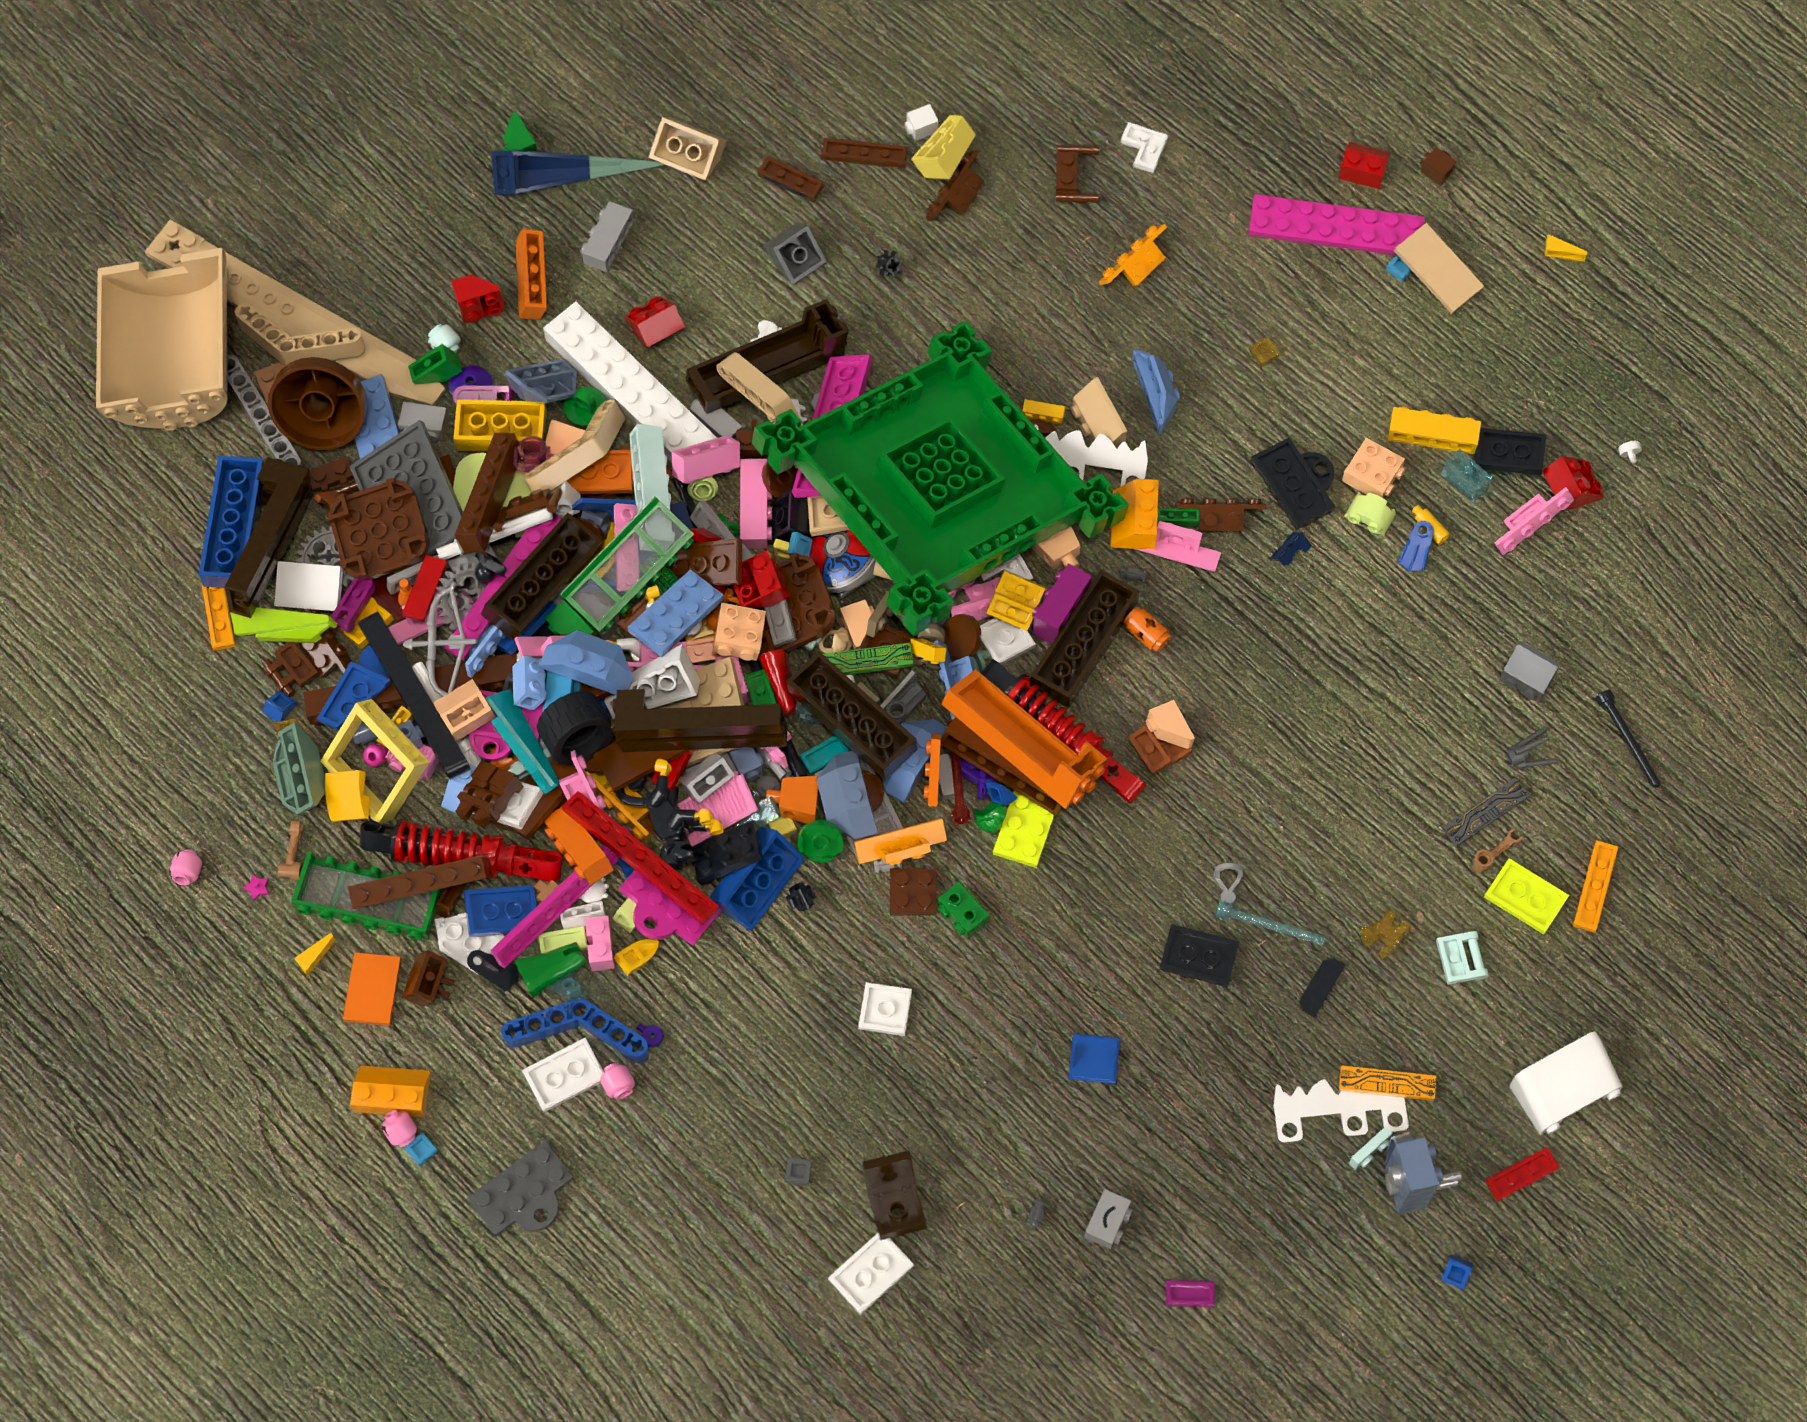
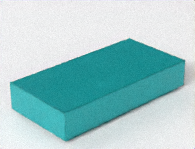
M835 735L800 754L799 757L810 776L823 770L834 755L848 752L849 749Z

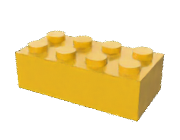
M457 400L454 442L457 451L487 452L494 433H515L523 452L544 453L548 417L546 404L530 401Z

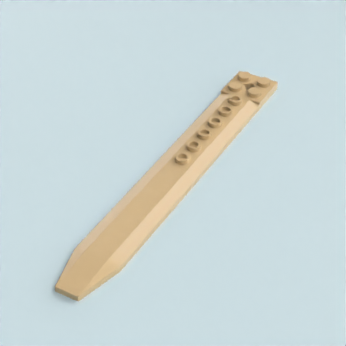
M169 220L145 250V254L167 268L183 266L181 254L216 249L217 247L190 230ZM174 244H178L180 248H179V249H176V248H175V249L172 251V250H171V249H172L171 246L174 245ZM225 252L227 259V302L236 307L244 303L251 304L289 336L344 328H357L361 332L365 351L356 357L332 361L343 365L353 374L364 380L382 374L385 377L390 395L424 405L435 406L446 391L440 383L414 384L408 365L416 361L414 358Z

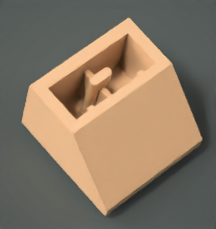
M473 679L433 702L456 741L496 718Z

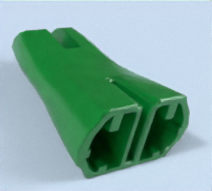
M574 942L545 953L515 960V964L532 999H534L559 979L584 966L586 959L578 943Z

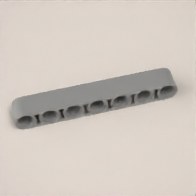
M228 354L227 369L229 367L234 368L227 370V383L274 459H280L287 463L302 465L289 440L274 425L266 403L236 356ZM255 399L253 402L247 403L249 400ZM276 432L274 435L268 436V434ZM281 449H286L284 452H278Z

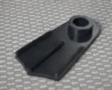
M474 950L468 955L467 964L469 968L506 992L518 982V968L516 964L510 963L504 969L498 964L493 955L481 950ZM478 957L481 960V964H474L473 958Z

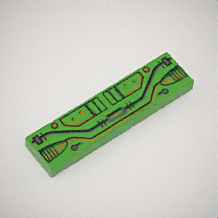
M910 643L823 654L845 675L913 667Z

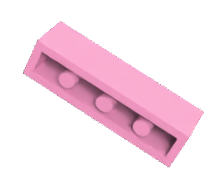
M740 459V539H742V543L747 549L768 548V540H772V527H768V520H772V507H768V500H772V494L766 489L762 479V468L767 459Z

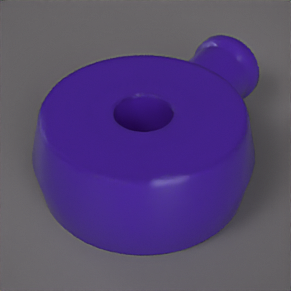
M642 1023L636 1027L647 1041L648 1047L655 1048L662 1043L664 1034L659 1027L654 1025L645 1027Z

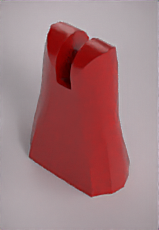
M783 649L763 653L759 657L773 688L776 703L781 704L785 716L791 717L795 715L798 707L795 698L788 693L786 681L790 678L789 655Z

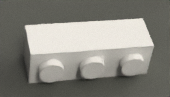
M599 901L568 908L560 915L563 929L586 926L585 918L606 916L603 902Z

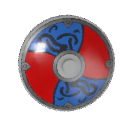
M851 530L809 537L813 539L809 557L821 569L829 592L840 593L851 590L863 583L873 573L876 560Z

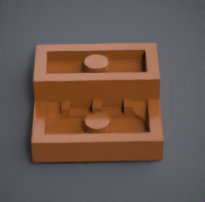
M1147 724L1128 737L1152 774L1168 768L1193 752L1191 748L1186 749L1157 739L1154 732L1149 731Z

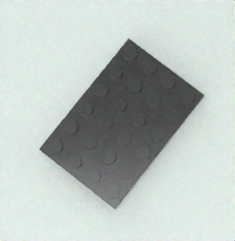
M417 421L349 466L359 491L385 483L386 479L389 478L404 481L413 489L417 496L429 537L428 556L436 554L437 548L454 542V539H457L455 532L463 511L424 422ZM404 568V569L395 571L394 574H396V573H398V572H400V571H403V570H405V569H407V568Z

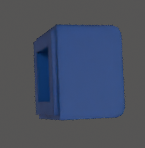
M278 691L265 700L263 713L280 724L294 709L297 702L287 697L283 692Z
M989 780L986 781L992 802L1007 806L1017 799V796L1002 784Z
M1451 1254L1441 1280L1464 1290L1472 1271L1473 1263Z

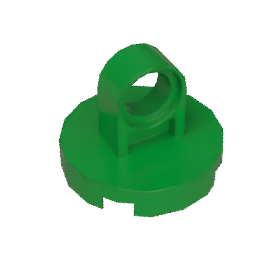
M579 387L572 398L565 399L564 414L571 425L584 430L588 427L598 407L606 399L595 388Z
M815 819V821L804 825L799 831L797 845L799 852L808 856V860L819 863L829 862L834 859V856L842 852L844 837L837 825L826 819Z

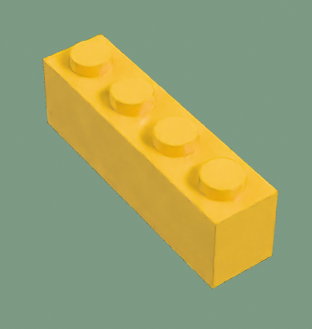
M1393 407L1387 440L1475 454L1478 446L1481 421L1470 417H1454L1450 414H1434L1427 410L1416 411L1410 410L1407 407Z

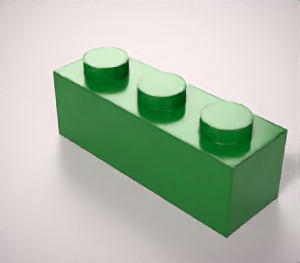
M1158 508L1157 526L1159 521L1180 527H1198L1199 509Z

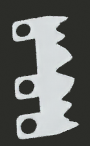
M1080 430L1068 433L1061 440L1058 439L1055 431L1045 437L1070 467L1073 466L1079 470V477L1082 480L1085 465L1123 470L1121 486L1126 484V479L1129 476L1145 479L1148 461L1145 440L1141 442L1139 448L1137 447L1134 451H1131L1124 441L1116 449L1112 441L1101 433L1090 447H1086Z
M1325 1079L1316 1083L1308 1095L1304 1093L1301 1087H1297L1292 1096H1289L1282 1091L1281 1086L1276 1085L1274 1112L1278 1139L1281 1142H1293L1302 1139L1303 1133L1300 1117L1341 1113L1343 1131L1347 1136L1367 1133L1368 1125L1365 1111L1381 1109L1384 1127L1386 1126L1391 1132L1404 1131L1409 1126L1405 1099L1403 1097L1341 1091L1337 1095ZM1397 1112L1403 1117V1123L1399 1127H1393L1388 1123L1390 1113ZM1352 1116H1357L1362 1120V1128L1358 1131H1352L1347 1126V1121ZM1284 1124H1295L1297 1134L1291 1138L1286 1137L1282 1133Z

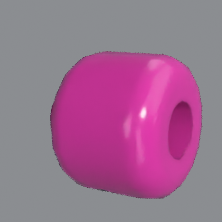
M374 743L364 750L363 757L369 766L377 767L387 762L385 757L389 750L381 743Z

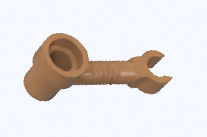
M291 821L286 863L278 865V877L291 878V880L295 881L299 880L304 863L295 862L299 839L304 830V825H301V821Z
M1511 829L1505 839L1492 850H1479L1473 859V870L1479 874L1484 873L1491 867L1497 856L1511 846H1517L1523 836L1517 840L1513 839L1511 835L1515 829Z

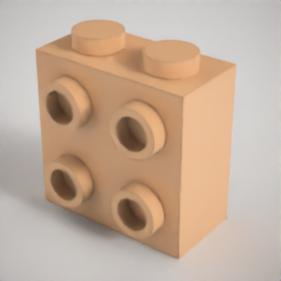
M1366 438L1344 471L1342 481L1366 495L1370 492L1382 498L1384 496L1389 497L1395 486L1393 482L1395 479L1400 480L1406 468L1403 467L1405 458Z
M721 602L712 652L718 653L721 656H734L747 661H757L761 649L766 611Z

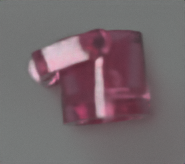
M531 436L523 439L519 446L514 447L513 464L515 470L524 471L525 473L530 472L550 458L551 446H546L545 441L540 437Z

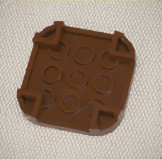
M389 478L386 479L385 483L347 496L343 493L336 497L337 500L331 506L330 512H327L328 521L331 524L341 560L339 562L342 568L354 579L361 581L371 580L413 566L422 561L425 555H427L429 537L419 502L413 489L404 481Z
M793 553L789 554L790 559L778 564L791 596L787 598V603L797 640L776 648L773 645L765 614L760 654L778 649H783L788 653L823 637L834 626L836 619L835 608L822 571L812 558ZM764 607L753 608L765 611Z

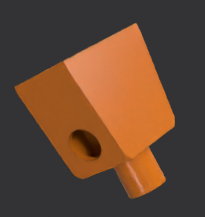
M818 776L783 778L781 790L767 789L766 803L779 804V816H782L781 818H790L793 821L805 824L815 821L819 790L816 780Z

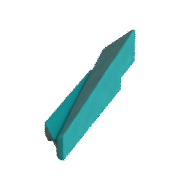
M505 690L487 696L485 700L497 715L491 721L492 725L545 795L559 786V780L520 706L514 705L512 691Z

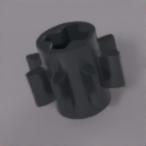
M884 250V254L881 256L877 255L878 264L875 267L881 269V275L886 276L888 274L894 277L895 273L902 271L901 263L904 261L897 258L898 252L892 251L890 253V251Z
M801 882L789 888L790 895L786 896V899L792 909L797 908L798 911H805L813 906L812 899L817 896L810 885L805 886V883Z

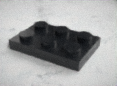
M1480 428L1475 469L1542 475L1547 434Z
M754 820L692 846L694 848L693 854L698 858V862H694L696 878L700 885H704L763 859L758 825Z
M1171 924L1159 970L1228 987L1239 941Z

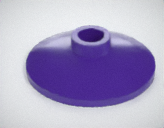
M465 366L462 367V372L450 379L449 389L453 397L454 391L459 386H493V381L490 374L484 368ZM474 380L471 384L466 383L467 381Z

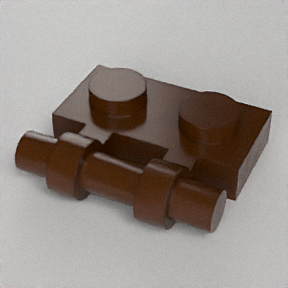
M347 456L309 470L310 484L314 493L323 491L341 492L350 495L352 491L359 489L356 481L348 483L354 477L349 466L351 464ZM339 484L342 485V486H340V487H337V488H334V489L329 490L330 487H333V486H336V485H339Z
M288 642L274 652L278 659L274 663L270 659L262 662L266 669L265 673L275 680L277 688L284 692L287 697L295 694L291 687L295 682L302 688L319 676L318 671L294 642ZM283 668L289 673L285 678L280 673V670Z

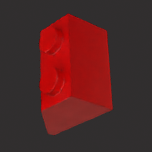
M1349 141L1338 179L1380 189L1390 152Z

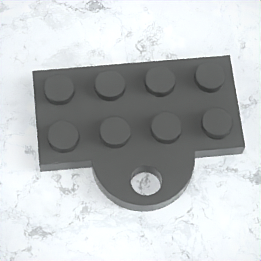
M543 1141L467 1197V1199L495 1237L515 1223L526 1231L538 1232L547 1229L554 1223L559 1212V1203L555 1193L573 1181L574 1178L548 1143ZM546 1211L548 1213L547 1220L537 1222L535 1220L536 1213Z

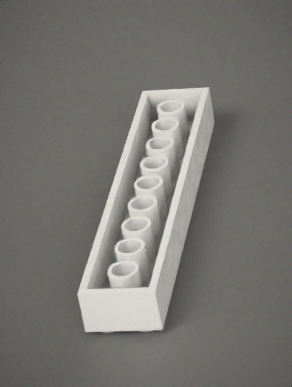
M574 302L543 328L546 341L595 389L600 391L607 400L615 399L626 419L634 427L636 424L662 427V434L665 436L664 454L667 455V459L671 463V451L717 438L577 302Z

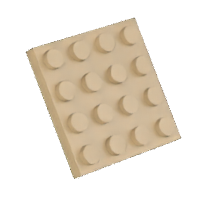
M727 657L697 669L696 672L700 678L697 696L654 707V709L744 705L734 659ZM736 748L694 750L686 767L702 762L714 753L720 755Z

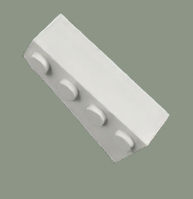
M683 644L667 652L663 657H658L633 671V680L629 689H645L644 703H646L647 709L697 696L700 678ZM615 694L606 697L604 700L613 719H615L613 699L617 697Z

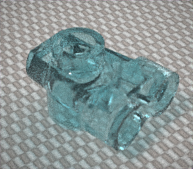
M573 972L548 987L554 994L560 993L567 1001L585 998V989L576 981Z

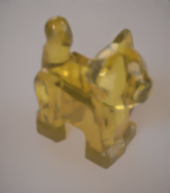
M1387 909L1383 918L1378 920L1373 926H1364L1360 930L1361 940L1365 944V949L1376 943L1378 938L1386 945L1379 952L1380 959H1385L1387 954L1393 952L1411 929L1404 921L1398 927L1394 926L1392 923L1395 921L1396 915L1390 909Z

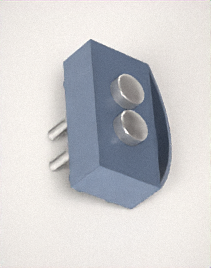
M1408 1132L1394 1135L1390 1138L1385 1165L1387 1190L1390 1195H1393L1398 1215L1425 1209L1430 1200H1433V1194H1436L1437 1190L1457 1186L1458 1180L1462 1179L1460 1171L1443 1175L1440 1167L1434 1168L1433 1159L1436 1158L1434 1145H1427L1426 1138L1416 1140Z

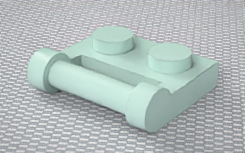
M1476 931L1437 938L1436 943L1447 985L1470 980H1482L1489 977L1488 971L1483 965L1477 943L1479 937ZM1464 942L1469 945L1475 970L1470 971L1463 947Z

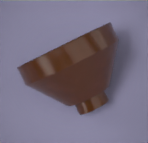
M307 357L289 363L277 374L269 392L268 410L274 425L292 442L309 449L329 450L347 444L358 434L367 412V397L361 382L349 369L329 359Z

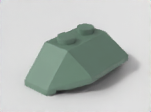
M294 722L278 732L277 738L279 740L275 747L273 766L282 805L301 815L317 806L325 793V775L317 745L301 726Z

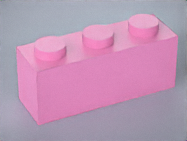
M728 435L671 451L672 476L686 484L693 483L697 479L710 478L714 474L721 472L727 473L732 471V469L740 467V442Z

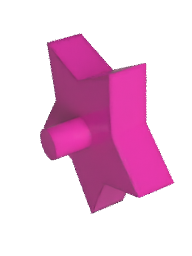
M252 875L250 883L244 886L243 889L251 893L252 899L255 901L260 895H269L266 889L269 879H258Z

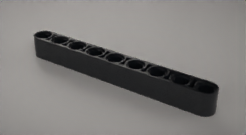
M377 611L358 621L359 627L416 724L420 727L448 778L451 780L470 770L471 768L464 754L379 612Z

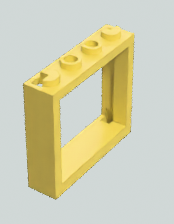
M372 699L355 704L320 762L330 773L353 771L341 758V755L363 721L406 767L384 804L366 784L364 786V795L370 796L369 815L371 819L379 823H385L394 819L428 766L429 760Z

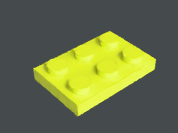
M1014 791L1013 793L1017 796V799L1008 806L993 855L1037 868L1055 815Z
M1510 858L1484 895L1485 899L1543 935L1569 897L1565 892Z

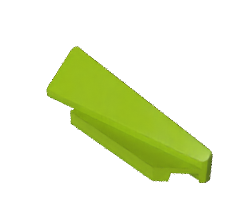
M258 607L251 618L231 613L234 634L236 636L256 634L255 637L260 641L316 643L321 639L320 634L329 627H337L338 624L328 615Z

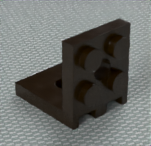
M910 1150L863 1161L867 1193L880 1240L927 1229L915 1184ZM901 1208L904 1210V1213L895 1216L892 1214V1211Z

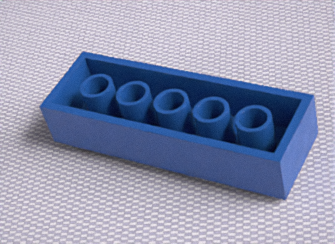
M218 456L198 574L203 587L225 588L259 520L263 498L262 488L265 485L261 484L260 480H257V476L264 464L263 458Z

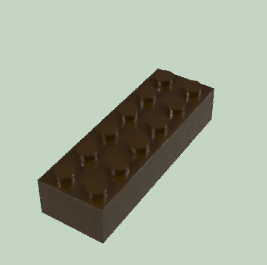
M567 512L485 603L480 615L515 642V638L522 637L595 555L603 540Z
M1100 570L1032 673L1030 687L1037 684L1040 687L1039 692H1047L1050 698L1070 708L1120 631L1125 618L1138 603L1139 591Z
M818 651L786 681L788 693L884 780L918 750L917 739L821 652Z

